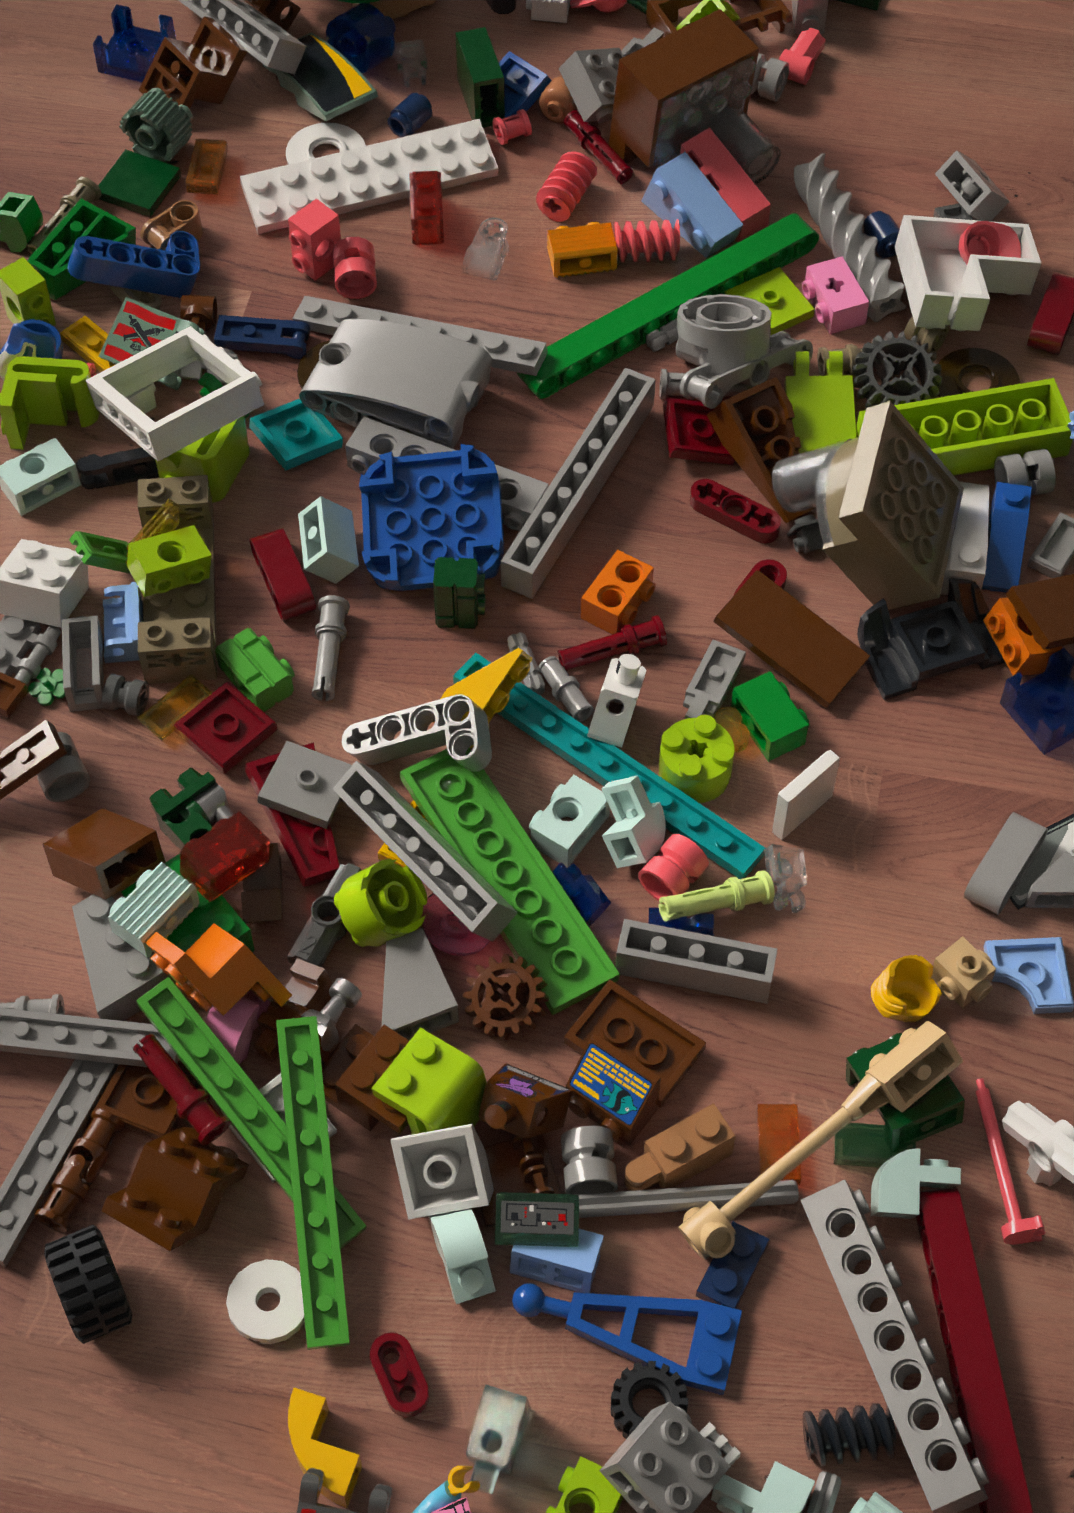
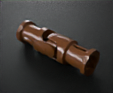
M97 1108L92 1111L90 1116L93 1120L84 1136L78 1138L63 1164L62 1170L59 1171L52 1182L53 1191L43 1209H37L34 1214L39 1222L55 1231L62 1233L68 1231L70 1227L68 1220L78 1202H83L88 1195L90 1185L95 1181L109 1157L107 1150L114 1137L125 1128V1123L120 1118L106 1110Z

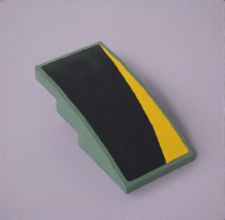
M312 32L298 38L307 47L295 75L267 67L263 64L264 68L278 76L281 87L295 94L298 106L325 121L378 97L376 89L350 61L329 43Z

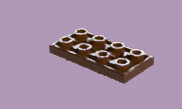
M756 570L715 616L713 621L826 709L870 657L864 650L759 570Z
M1074 574L1012 586L1006 594L1008 599L1013 604L1016 613L1032 632L1035 641L1041 645L1043 650L1074 643Z

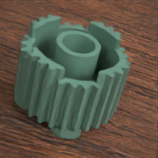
M152 88L147 93H144L121 118V125L119 126L122 132L130 137L129 141L133 142L132 149L135 153L155 160L159 159L161 162L171 161L190 140L191 132L193 131L190 121L193 119V114L187 106H178V102H174L172 97L168 98L160 88Z

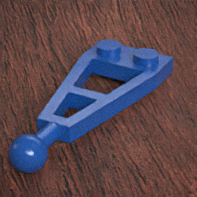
M531 1283L519 1286L513 1294V1307L521 1316L534 1317L542 1312L567 1319L565 1329L635 1363L641 1362L642 1366H648V1361H656L655 1367L661 1370L664 1363L670 1366L669 1374L673 1375L677 1372L681 1376L680 1383L682 1385L685 1384L688 1387L724 1395L742 1310L703 1300L577 1292L573 1293L572 1301L568 1302L545 1296L539 1286ZM582 1311L625 1312L620 1336L581 1319ZM638 1313L697 1317L686 1367L631 1342Z

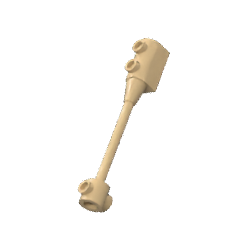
M926 1021L917 1030L913 1028L905 1030L900 1037L899 1044L888 1054H877L871 1059L869 1069L865 1072L864 1078L843 1102L842 1108L720 1209L711 1201L702 1208L693 1207L685 1213L683 1223L678 1229L693 1250L703 1260L709 1256L713 1258L726 1256L732 1250L735 1243L734 1235L736 1231L730 1222L847 1124L864 1117L887 1103L904 1112L959 1066L963 1060L947 1033L929 1021Z

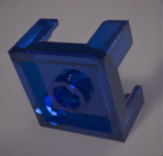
M116 4L111 13L114 34L108 44L103 43L102 36L98 35L93 42L98 72L143 82L164 37L176 39L173 18L162 14L158 16L160 32L135 27L131 9L127 6Z
M1065 648L1053 653L1049 657L1045 672L1020 685L1023 676L1020 672L1008 678L1000 700L1002 707L1044 755L1074 738V680L1070 677L1074 667V658Z

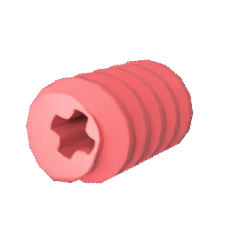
M579 152L563 154L536 195V202L541 212L556 222L568 220L576 204L581 200V196L584 195L597 175L595 163L588 156Z
M678 219L675 222L674 229L669 220L663 221L661 229L657 221L652 220L648 230L644 221H638L636 230L633 229L630 221H626L623 231H621L618 222H614L613 232L618 250L617 254L621 263H625L628 253H631L634 262H638L640 253H644L646 261L650 262L653 252L657 253L659 261H663L666 252L670 253L672 261H676L680 250V226Z

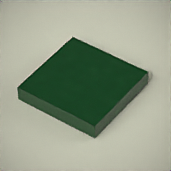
M125 149L98 185L102 193L100 200L151 217L181 177L180 168Z

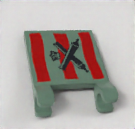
M126 297L98 357L113 364H118L190 326L201 335H204L205 331L191 321L180 319ZM172 372L157 380V382L178 390L183 379Z

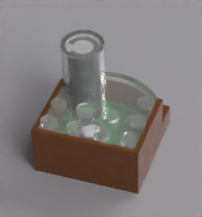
M719 9L619 59L609 145L625 163L639 157L648 168L653 165L659 168L680 155L681 144L710 127L754 184L760 183L777 166L781 157V150L747 116L759 47Z

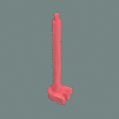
M977 1079L978 1090L976 1091V1096L1009 1222L1001 1227L1004 1243L1016 1245L1035 1241L1040 1242L1043 1240L1041 1235L1045 1234L1042 1218L1038 1215L1022 1219L990 1091L985 1087L984 1079Z

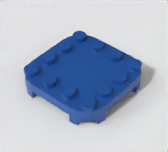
M461 444V450L399 457H394L391 451L379 455L380 459L372 464L364 475L361 474L359 488L362 497L364 545L362 556L369 574L380 588L398 591L433 588L435 560L438 557L454 558L455 561H458L459 558L476 559L478 562V573H485V580L493 578L498 574L504 555L501 484L495 463L487 454L476 450L474 445Z

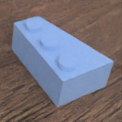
M686 152L656 169L641 200L663 221L669 220L673 229L678 219L680 236L706 258L735 241L744 225Z

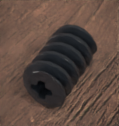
M872 1403L868 1415L862 1405H855L852 1418L845 1407H838L835 1420L828 1409H821L818 1422L811 1411H804L802 1423L806 1454L809 1460L811 1455L815 1454L821 1467L826 1466L828 1453L831 1452L838 1465L843 1464L845 1451H850L856 1463L860 1462L862 1449H867L873 1461L877 1460L879 1447H884L890 1459L894 1458L896 1431L888 1406L886 1412H884L879 1403Z

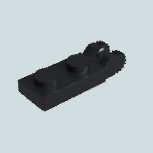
M142 447L103 455L102 457L91 454L87 457L84 456L76 462L77 471L81 474L80 482L82 487L88 490L159 477L156 459Z

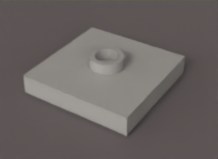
M286 741L258 795L257 803L327 829L342 799L332 788L352 765Z

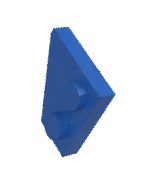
M510 51L499 62L504 75L505 117L514 115L521 109L527 111L541 96V93L551 81L547 74Z

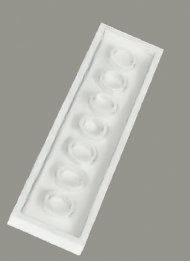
M480 119L243 175L240 176V182L257 233L262 234L289 227L288 218L316 198L339 215L498 176L499 168Z

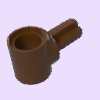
M182 295L180 319L197 324L205 332L211 326L216 325L218 311L216 296Z

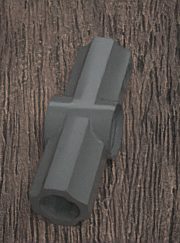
M350 863L346 865L340 864L324 894L312 903L311 916L287 956L289 963L293 965L298 958L320 967L323 966L335 943L342 939L347 932L339 910L334 904V896L340 891L342 884L347 878L361 871L360 867ZM327 916L337 917L333 921H322Z

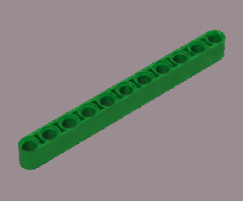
M797 213L790 214L547 346L548 353L536 376L517 372V375L538 398H547L645 344L646 335L656 329L661 331L660 327L676 319L680 305L686 301L706 295H725V291L778 267L783 268L808 254L818 243L819 234Z

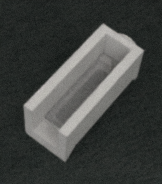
M79 616L62 619L63 689L70 712L103 708V635L98 616Z

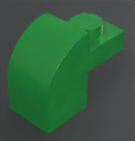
M7 192L0 201V241L6 242L11 252H20L25 249L42 227L43 215L33 195Z

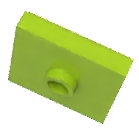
M780 267L725 291V295L743 296L755 299L766 305L772 313L771 335L814 317L815 309Z

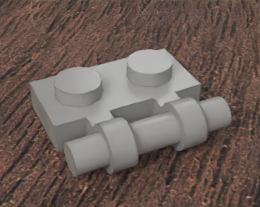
M4 615L0 621V672L8 676L15 673L17 675L14 679L26 685L30 680H35L41 670V663L57 647L56 641L61 634L60 629L49 625L44 634H39L41 631L40 623ZM28 649L33 650L28 658H23Z

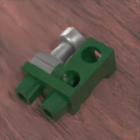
M189 768L180 774L177 779L178 786L182 791L172 796L166 789H159L150 796L149 800L156 814L160 830L182 852L185 850L202 872L206 874L225 861L219 855L229 854L226 841L211 824L217 821L226 829L225 838L234 848H240V846L248 844L256 833V827L247 818H237L228 806L223 787L216 783L215 778L209 772L201 775L193 768Z

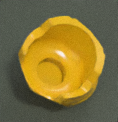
M918 955L903 956L892 961L871 986L872 1000L881 1015L902 1022H916L925 1017L935 1007L941 996V990L932 978L933 965Z

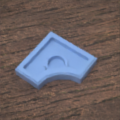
M1062 937L985 941L983 946L984 952L990 957L993 966L996 968L992 982L1005 983L1017 989L1029 1001L1033 1014L1073 1011L1074 1000Z

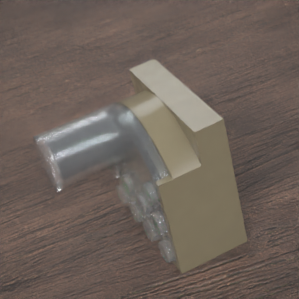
M891 401L866 408L859 437L807 451L776 462L772 472V484L778 502L785 510L791 513L816 507L819 528L824 543L822 550L873 605L884 598L887 602L888 610L940 598L964 487Z

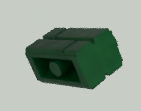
M438 557L435 560L433 578L436 625L438 628H454L455 625H458L459 628L475 629L478 626V616L485 615L486 610L485 573H478V562L476 559L459 558L458 561H455L454 558Z

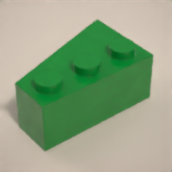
M81 198L27 261L45 279L49 297L57 300L87 282L73 277L67 268L75 240L78 237L90 236L136 245V227Z

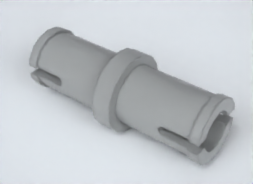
M555 656L545 658L538 668L539 672L542 673L552 687L554 698L562 702L577 721L582 722L588 719L593 714L594 707L590 705L579 690L580 684L577 679L569 676L561 665L560 660Z

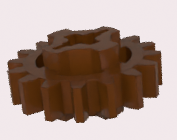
M509 954L503 955L502 963H498L491 956L489 957L490 967L484 969L482 966L477 965L475 968L479 973L478 978H467L466 980L473 989L463 993V998L472 1003L464 1009L465 1013L470 1017H475L472 1024L479 1030L484 1028V1033L491 1038L496 1035L497 1031L499 1037L504 1041H508L510 1031H513L519 1038L524 1037L522 1027L528 1025L530 1028L535 1029L537 1026L533 1020L534 1016L544 1017L546 1014L539 1005L549 1001V996L545 992L540 991L547 986V982L542 977H537L540 972L534 964L527 967L528 962L521 956L516 959L515 963ZM511 973L508 977H498L502 974ZM498 988H501L504 992H508L509 996L511 997L510 1000L514 1003V1006H511L508 1002H504L503 998L501 997L502 994L498 991ZM486 989V997L483 1000V995ZM529 994V1000L526 1005V996ZM504 1017H515L507 1021H500Z

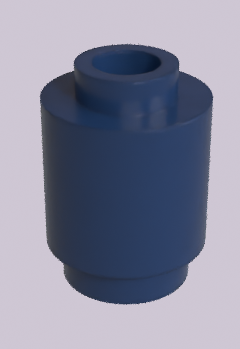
M411 93L391 111L390 117L387 120L391 131L398 137L412 135L432 117V105L424 95Z
M883 211L871 213L864 220V234L878 238L875 251L880 257L896 256L895 244L900 228L889 214Z

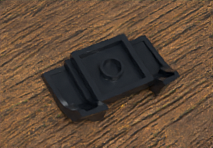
M949 578L948 599L945 603L890 619L887 602L883 598L860 617L857 631L859 645L862 650L870 655L865 665L884 700L917 690L918 681L976 663L979 664L982 670L1005 663L983 621L990 610L976 582Z

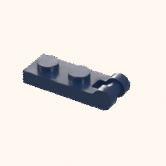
M219 315L214 344L217 347L221 346L229 350L287 354L294 359H302L306 355L307 344L305 341L309 339L311 328L302 321Z

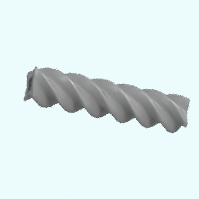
M822 153L813 161L794 167L795 186L799 196L807 205L812 219L820 227L823 239L832 249L834 257L843 256L869 300L867 316L874 322H878L889 313L906 308V305L900 300L904 284L888 278L891 261L875 255L878 238L862 232L865 215L849 210L852 193L837 188V179L840 172L839 170L829 169L824 166L826 154Z

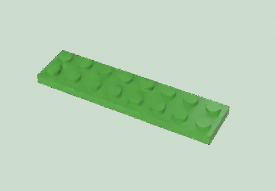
M470 748L467 749L465 756L471 752ZM447 749L400 771L402 783L428 823L518 912L502 930L500 935L516 959L521 956L528 962L527 967L534 964L540 971L537 977H542L547 982V986L540 991L545 992L549 996V1001L544 1003L552 1015L602 990L609 980L613 982L619 981L620 973L484 769L476 772L467 770L449 755Z

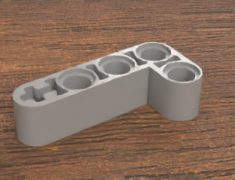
M463 694L453 695L354 723L344 731L341 742L347 753L365 765H376L444 745L447 746V751L454 760L472 772L484 769L492 758L487 715L482 708ZM469 711L465 720L461 721L462 716ZM435 721L434 726L427 730L428 726ZM401 730L400 735L394 740L395 735ZM474 745L473 750L465 756L467 749Z

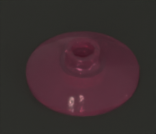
M434 893L427 897V904L423 906L422 916L420 915V918L425 916L421 928H423L429 942L436 948L451 955L469 956L480 952L489 944L490 940L472 933Z

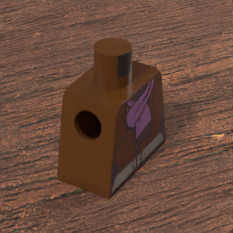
M506 1063L487 1081L478 1117L492 1128H500L522 1138L530 1139L564 1127L573 1090Z

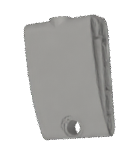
M344 319L341 321L330 342L320 349L319 361L303 386L299 398L309 409L354 427L359 425L363 417H367L454 449L462 434L463 422L467 412H470L472 408L477 406L489 383L492 358L489 352L478 345L432 330L389 321Z

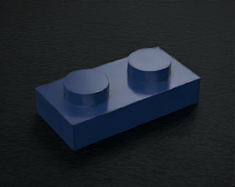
M732 1221L731 1225L736 1231L734 1246L726 1256L713 1258L696 1291V1297L707 1302L736 1309L769 1244V1238Z

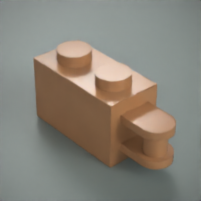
M713 1103L646 1140L644 1155L631 1161L626 1166L625 1186L629 1191L647 1190L656 1184H659L661 1189L673 1188L731 1156L736 1135Z

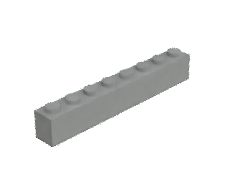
M625 367L501 560L502 587L533 599L653 408L656 379Z

